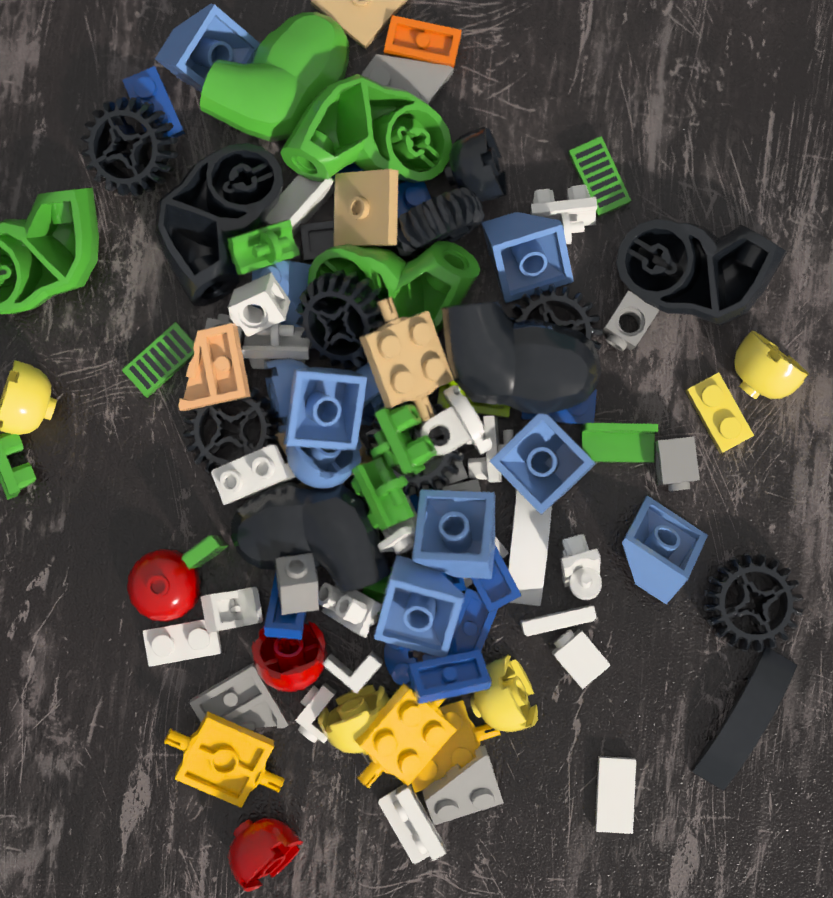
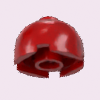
M159 549L146 553L135 562L128 575L127 591L130 602L140 614L151 620L167 622L181 618L194 608L200 597L201 581L198 568L189 569L182 560L183 554L179 551Z
M308 621L309 625L304 624L302 640L266 637L264 626L258 632L259 638L255 641V644L253 642L251 648L256 671L267 685L279 691L294 692L307 688L317 680L324 670L322 663L326 660L327 650L323 632L316 624Z
M263 818L254 823L250 819L246 820L233 833L236 838L230 845L228 853L230 871L244 891H253L263 885L259 881L261 877L270 875L273 878L280 873L298 854L300 849L297 845L303 844V841L286 823L277 819Z

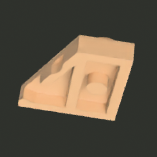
M234 323L197 331L193 346L194 357L189 362L186 377H189L184 398L179 401V411H187L250 397L237 326Z

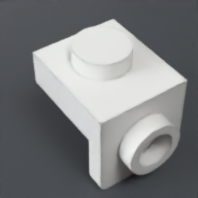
M406 496V499L415 516L381 530L385 540L377 545L380 552H395L399 555L414 548L417 513L408 496Z
M257 587L201 596L207 633L263 622Z
M324 683L320 690L313 685L300 702L305 708L295 720L300 724L298 731L313 743L317 739L323 743L327 741L320 725L314 721L337 692L327 683Z

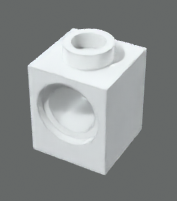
M269 273L234 289L228 306L229 315L236 326H240L247 337L285 321L290 299L273 274ZM251 304H256L262 308H256Z
M569 629L554 641L557 648L551 653L582 689L611 666L580 629L575 633Z

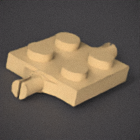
M392 297L385 298L377 302L385 323L376 331L359 337L385 408L394 407L405 401H414L421 417V422L429 420L435 414L428 395L436 388L454 381L429 311H424L411 317H399Z

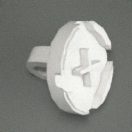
M453 385L444 390L443 393L450 408L429 419L423 425L421 437H429L430 431L438 426L444 427L450 432V439L445 445L435 446L436 455L448 454L469 441L472 442L480 455L492 449L493 445L490 438L484 439L483 424L466 396L460 393L458 385Z

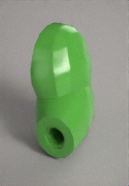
M303 12L288 18L278 29L269 33L255 50L252 63L242 64L218 59L210 68L202 88L200 98L201 111L253 137L270 142L288 139L305 109L326 86L345 78L349 63V41L343 27L330 16L318 12Z
M356 74L330 84L320 91L305 109L280 153L287 166L297 174L312 181L323 182L325 179L328 180L345 166L355 163L363 171L398 170L399 181L418 183L431 180L443 172L450 159L449 154L452 141L449 129L441 116L425 101L406 90L382 86L367 77Z
M93 188L38 194L26 219H5L0 221V314H16L32 310L54 295L85 286L98 261L99 232Z
M437 241L418 257L407 263L391 250L375 246L364 247L345 244L330 247L315 257L309 268L307 284L315 278L318 279L326 272L331 271L334 273L337 270L344 269L348 275L351 272L357 271L359 281L370 278L369 287L372 290L381 288L378 295L380 300L392 297L399 317H411L418 313L429 311L438 335L444 328L442 307L460 305L478 277L480 267L472 254L450 241Z

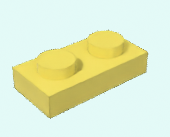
M719 372L685 390L720 454L754 436Z

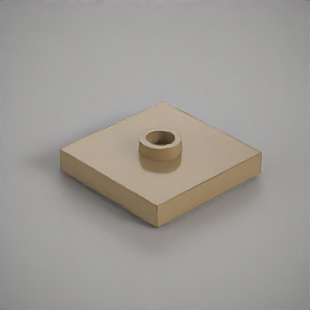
M311 0V5L322 14L334 19L343 27L344 32L366 50L390 22L391 16H395L408 0Z
M383 169L336 173L334 246L345 244L364 247L397 245L398 170Z

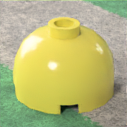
M751 331L743 339L736 351L734 360L735 370L743 380L739 387L754 399H757L760 394L769 399L787 397L795 392L809 375L791 356L787 357L779 350L778 346L756 331Z
M14 360L13 370L9 372L0 399V431L16 435L28 434L38 429L44 418L51 420L57 399L50 398L51 383L41 370Z
M509 655L486 665L492 682L490 688L473 692L474 696L471 697L470 702L474 714L478 718L482 717L490 727L498 731L515 732L534 726L538 721L537 705L530 707L528 696L534 694L524 669L516 659L510 661L511 656Z
M366 685L357 694L353 690L335 699L338 706L331 712H329L327 706L321 711L318 723L331 745L345 753H363L368 755L354 740L370 727L378 712L389 701L383 686H379V691H375L373 685Z

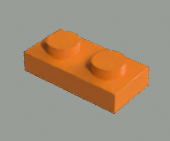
M392 15L384 54L449 65L454 69L462 30Z

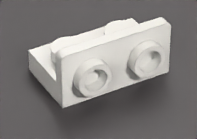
M276 444L264 447L211 471L223 505L242 501L269 487L297 478L289 468L288 463L285 464Z
M403 784L379 799L378 803L413 864H417L429 856L434 861L446 854V846L416 793H414L411 784L409 786Z

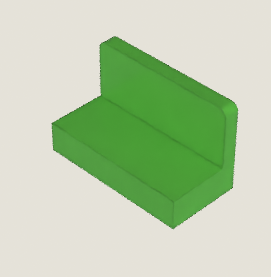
M584 423L581 425L580 447L594 462L654 463L655 433L658 432V424Z

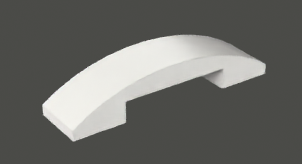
M516 489L508 570L522 596L509 603L541 606L552 506L541 515Z

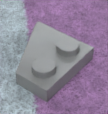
M376 54L361 75L382 86L406 90L430 106L453 74L454 69L449 65Z
M254 663L193 697L189 702L201 723L208 711L252 731L255 728L277 726V729L289 726L288 719L267 684L258 675Z
M485 745L474 750L476 758L463 768L456 764L446 772L443 778L434 781L422 790L433 825L503 804Z

